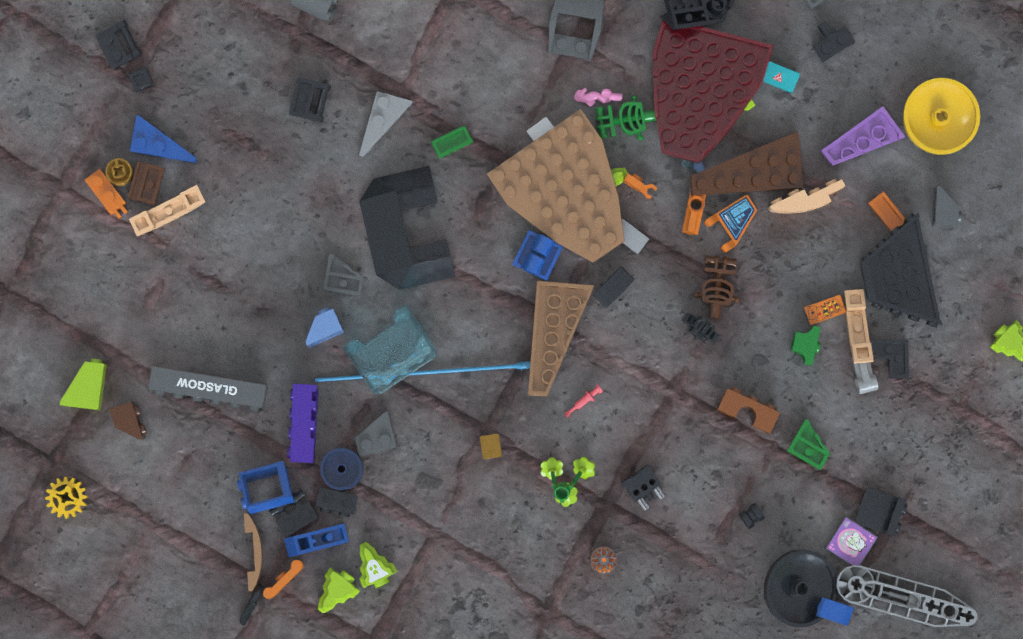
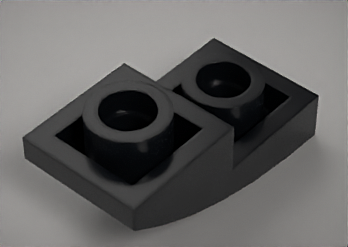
M620 266L593 293V296L607 308L634 281V278Z

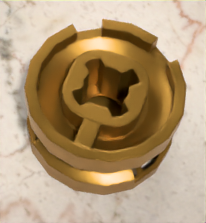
M115 158L107 164L105 175L112 184L125 186L132 181L134 170L132 165L126 160Z

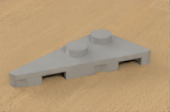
M377 91L359 156L364 157L373 148L377 141L386 134L408 107L412 105L411 100Z

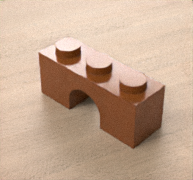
M727 388L716 410L735 418L742 407H747L754 413V421L751 426L771 434L780 412L776 411L777 407L766 403V405L758 403L760 399L751 395L745 397L741 395L742 391L737 388Z

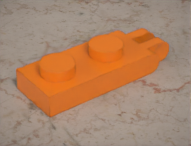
M98 169L85 179V182L111 215L115 214L120 219L122 216L118 212L119 209L124 214L128 213L124 207L126 202L101 169Z

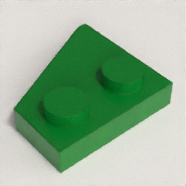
M805 419L787 451L816 469L821 470L830 452L812 428L809 420Z

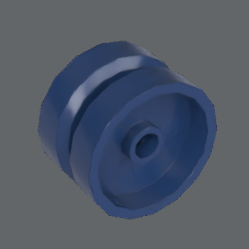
M337 448L324 456L321 461L320 472L325 484L332 489L348 490L360 482L364 467L361 458L354 451L346 448ZM341 465L345 467L343 473L338 471V467H341Z

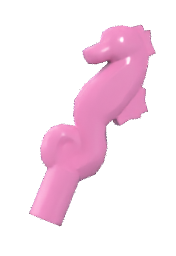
M586 88L577 90L574 95V99L577 102L580 101L589 106H593L596 100L604 104L609 103L611 100L622 101L623 94L612 93L609 89H603L601 94L596 91L584 94L587 91Z

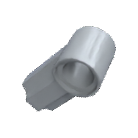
M851 358L856 375L855 384L858 394L878 390L877 379L872 372L871 363L854 364L853 358Z

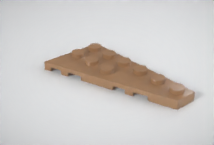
M537 281L528 395L548 396L594 285Z

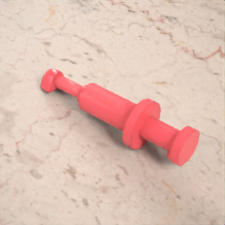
M597 384L596 388L590 393L586 390V395L574 403L573 408L565 412L566 418L574 410L580 409L590 400L594 401L593 397L597 393H602V388Z

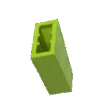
M91 359L90 362H84L62 397L60 405L101 410L107 365L102 364V360Z

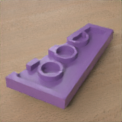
M882 106L821 150V153L831 166H835L903 139L905 135Z

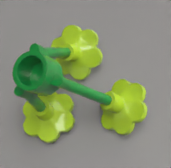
M550 457L547 461L541 463V475L552 480V488L555 489V500L564 507L577 502L576 495L578 490L574 485L579 478L587 479L595 475V464L589 461L587 457L574 460L573 471L577 475L571 483L556 482V476L563 474L562 461Z

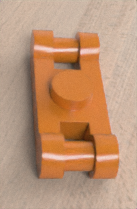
M299 559L294 560L291 563V569L287 573L283 571L276 578L278 582L273 587L264 589V597L266 599L275 597L303 569L304 563Z

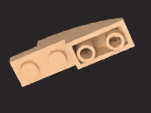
M833 179L826 183L827 187L821 190L817 187L809 191V196H807L805 190L799 191L796 189L788 193V198L782 200L780 197L772 201V205L768 209L770 212L786 214L811 211L831 203L829 195L843 189L845 184L842 179L839 181Z

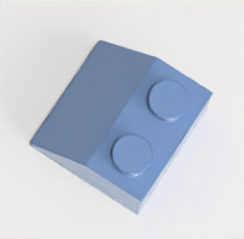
M327 307L318 311L319 315L315 316L306 339V345L309 348L344 333L334 309L330 310Z

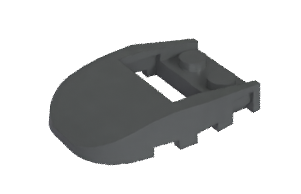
M554 0L548 18L547 53L592 61L593 53L598 45L604 26L605 0ZM558 13L596 20L592 40L555 34Z

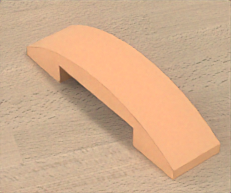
M195 185L181 192L180 195L129 220L136 235L140 236L189 213L206 201L198 185Z
M864 289L845 290L846 321L854 364L873 362L872 345L869 340L865 312Z

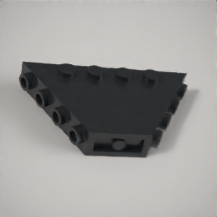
M919 212L916 215L912 213L904 220L906 224L903 227L897 226L890 232L891 237L887 241L883 238L875 245L877 249L873 253L869 251L861 258L863 262L860 264L867 302L872 303L871 307L882 310V307L890 309L889 313L900 316L903 313L908 315L910 320L919 322V319L927 321L926 325L937 328L938 325L942 326L943 324L940 320L919 222L920 216Z

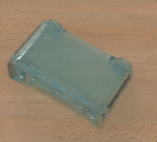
M407 305L395 312L393 316L395 324L365 344L360 340H352L342 347L373 394L383 393L431 361L437 354V350L429 336Z

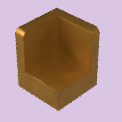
M499 434L480 436L483 459L502 457Z

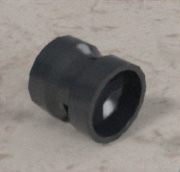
M755 503L749 506L747 512L742 511L738 514L749 530L755 526L754 522H761L765 519Z

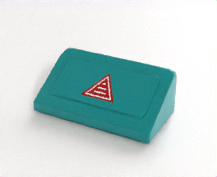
M769 61L763 82L793 93L800 73Z

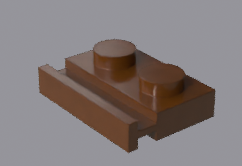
M137 161L128 199L156 206L165 168Z

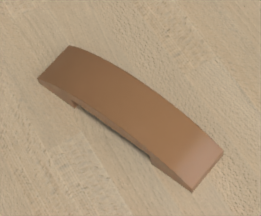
M244 513L245 533L253 532L255 571L247 572L248 591H253L258 584L262 572L263 544L253 517L249 513Z

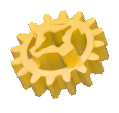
M64 477L63 482L60 478H57V484L50 483L52 490H46L50 495L45 497V500H50V503L46 506L53 508L51 510L52 514L58 512L57 517L61 518L64 514L65 519H69L70 514L76 517V511L83 512L81 506H87L83 500L87 499L88 496L83 495V492L87 489L80 488L82 482L76 484V478H72L69 481L68 477ZM67 485L64 490H57L60 486ZM75 489L78 491L79 498L74 493ZM68 494V497H70L74 501L70 500L65 502V499L62 498V496L60 495ZM54 497L57 498L59 502L58 506L55 504ZM69 505H76L73 509L66 511Z

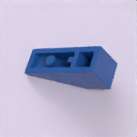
M343 523L285 538L284 542L288 557H293L347 543L349 539L345 524Z

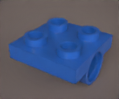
M528 230L512 265L547 281L563 246L555 243L548 237Z

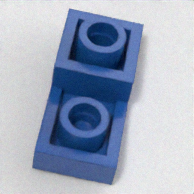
M822 597L821 602L818 604L816 616L848 626L854 608Z

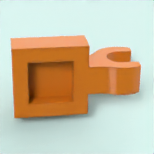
M628 173L623 182L637 192L642 193L645 198L651 199L652 196L647 193V190L653 189L656 191L657 187L653 184L644 185L641 182L642 178L634 173L632 175Z

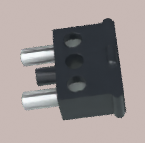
M645 465L621 482V485L626 488L635 502L638 501L644 511L649 508V505L643 497L646 496L649 501L655 498L651 493L652 490H654L660 500L662 497H665L659 487L661 484L652 472L650 465ZM650 479H654L653 484H649ZM646 484V488L642 490L641 486ZM637 489L638 494L634 495L633 491Z

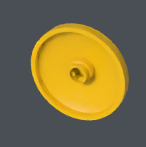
M935 78L920 84L909 95L903 109V124L908 137L920 149L937 155L951 154L964 148L976 135L980 124V109L975 96L965 85L948 78Z

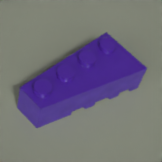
M293 384V389H291L290 400H292V408L289 411V419L292 420V424L288 429V439H291V447L288 446L287 458H290V462L315 463L319 386Z

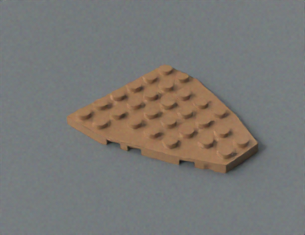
M582 109L487 173V176L510 208L552 240L592 263L625 242L620 200L605 146Z

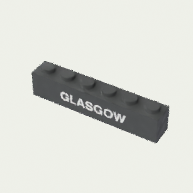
M152 366L148 389L153 390V394L164 396V393L167 392L172 393L174 398L183 399L185 395L191 396L192 401L202 402L203 398L209 399L211 404L221 405V402H228L229 407L240 408V405H246L248 410L259 411V408H264L268 386Z

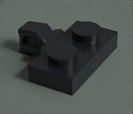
M823 22L817 27L822 34L819 37L821 41L814 45L813 49L822 63L854 44L855 40L846 26L836 31L835 28L830 29L827 23Z

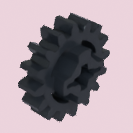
M686 312L681 319L687 325L686 331L702 342L708 340L710 343L715 344L720 337L714 331L715 326L698 314L692 316Z

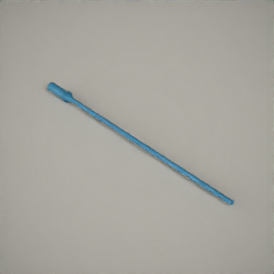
M520 361L510 365L315 378V382L508 368L522 370L530 369L531 361Z

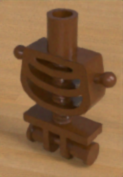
M706 255L705 265L713 264L714 268L704 267L703 272L715 273V279L706 280L701 286V293L695 292L693 296L695 298L701 297L702 303L710 304L709 318L720 319L721 305L729 306L731 301L735 303L740 301L739 297H733V285L723 280V274L733 276L736 274V271L726 270V266L736 268V258L727 259V256H724V259L721 260L718 259L719 255H715V257ZM718 263L723 264L722 269H717ZM714 283L713 287L705 289L707 284ZM722 284H725L727 287H729L730 292L722 288ZM714 291L713 295H705L706 292ZM721 292L726 294L728 298L725 296H721Z

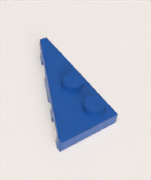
M136 115L130 152L197 163L196 157L142 117Z

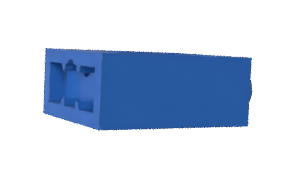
M284 461L238 473L240 480H237L238 489L243 491L244 496L241 498L243 509H247L249 514L295 502ZM278 474L283 495L252 504L248 482Z

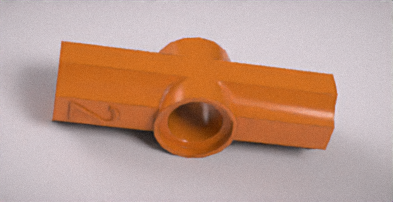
M691 189L686 205L682 232L689 235H698L706 195L691 196ZM691 202H698L700 204V209H693L691 207Z

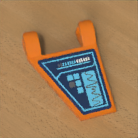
M746 194L704 221L706 227H710L719 221L731 240L721 246L723 253L728 252L738 244L757 209Z

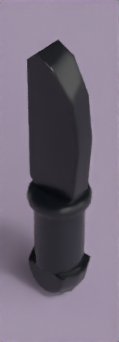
M262 585L255 587V591L250 600H248V604L240 617V624L243 626L246 625L264 591Z

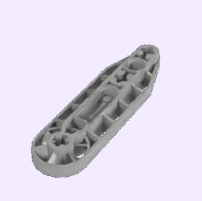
M860 565L847 566L837 576V593L843 600L852 604L933 627L970 626L977 620V612L974 608L945 589ZM870 571L877 572L875 579ZM880 573L895 577L893 586L878 582ZM857 579V583L860 584L859 587H855L856 589L854 590V586L851 585V582ZM898 579L913 582L912 590L897 587ZM875 584H877V585H878V587H877V592H876V594H875V596H874V595H872V594H873L874 589H875ZM917 584L932 588L930 596L917 593ZM883 586L909 593V597L893 593L892 591H883ZM936 589L950 596L949 601L934 598ZM847 590L850 591L845 597L843 596ZM856 593H859L861 600L858 601ZM883 593L888 595V597L903 600L907 602V604H902L899 602L881 598V594ZM869 599L868 606L859 604ZM873 599L888 602L887 610L884 611L871 607ZM953 599L963 604V606L953 603ZM931 601V604L939 606L938 610L934 608H929L928 611L926 602L930 603ZM892 604L905 607V616L891 613ZM950 605L953 612L951 615L946 616L944 608ZM910 610L925 613L924 621L909 618ZM958 612L968 613L971 615V618L966 619L965 617L958 616ZM929 615L944 618L943 624L933 625L927 623ZM951 620L958 622V624H947V622Z

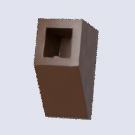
M129 402L109 409L115 428L139 440L145 439L144 434H147L144 423H140L138 416H141L138 405H134V402Z

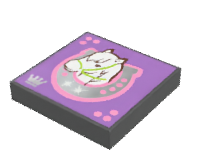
M844 516L824 549L849 565H861L878 537Z

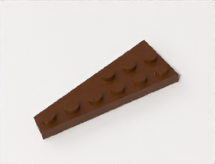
M798 131L690 176L691 196L804 188Z

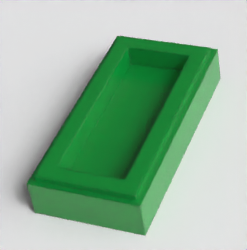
M465 125L431 141L439 159L473 143Z

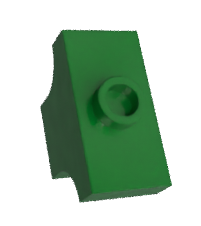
M812 326L807 333L795 332L793 335L790 352L799 354L803 359L804 365L812 366L815 353H819L821 342L818 341L821 327Z

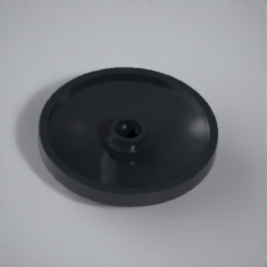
M799 549L783 554L771 565L764 582V598L769 611L777 620L792 627H808L820 622L824 618L816 615L818 604L821 602L822 597L833 601L837 597L836 573L829 561L816 552Z

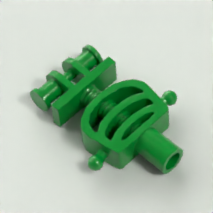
M633 95L631 97L632 102L622 104L618 117H613L611 105L607 106L608 116H604V107L595 108L594 110L597 115L595 121H599L600 124L596 126V129L599 130L601 139L609 137L606 131L608 128H610L611 138H615L614 125L619 124L621 130L626 135L632 136L637 134V139L641 141L643 140L641 133L646 130L645 122L656 121L654 110L643 111L642 103L636 102L637 96ZM629 107L627 115L622 116L624 108ZM635 107L634 115H631V109ZM609 120V124L604 125L603 121ZM634 122L636 123V126H637L638 129H636V128L633 126V123H634ZM624 123H625V124L628 123L629 128H630L632 131L627 130V129L625 128V126H624Z

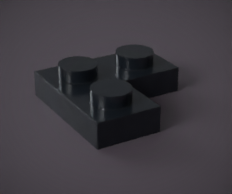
M870 340L873 359H888L889 378H909L908 340Z

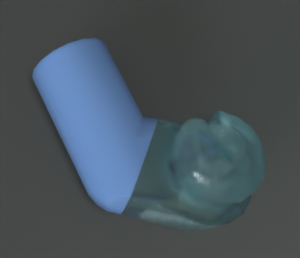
M682 159V166L684 168L694 169L697 173L706 170L702 161L698 164Z

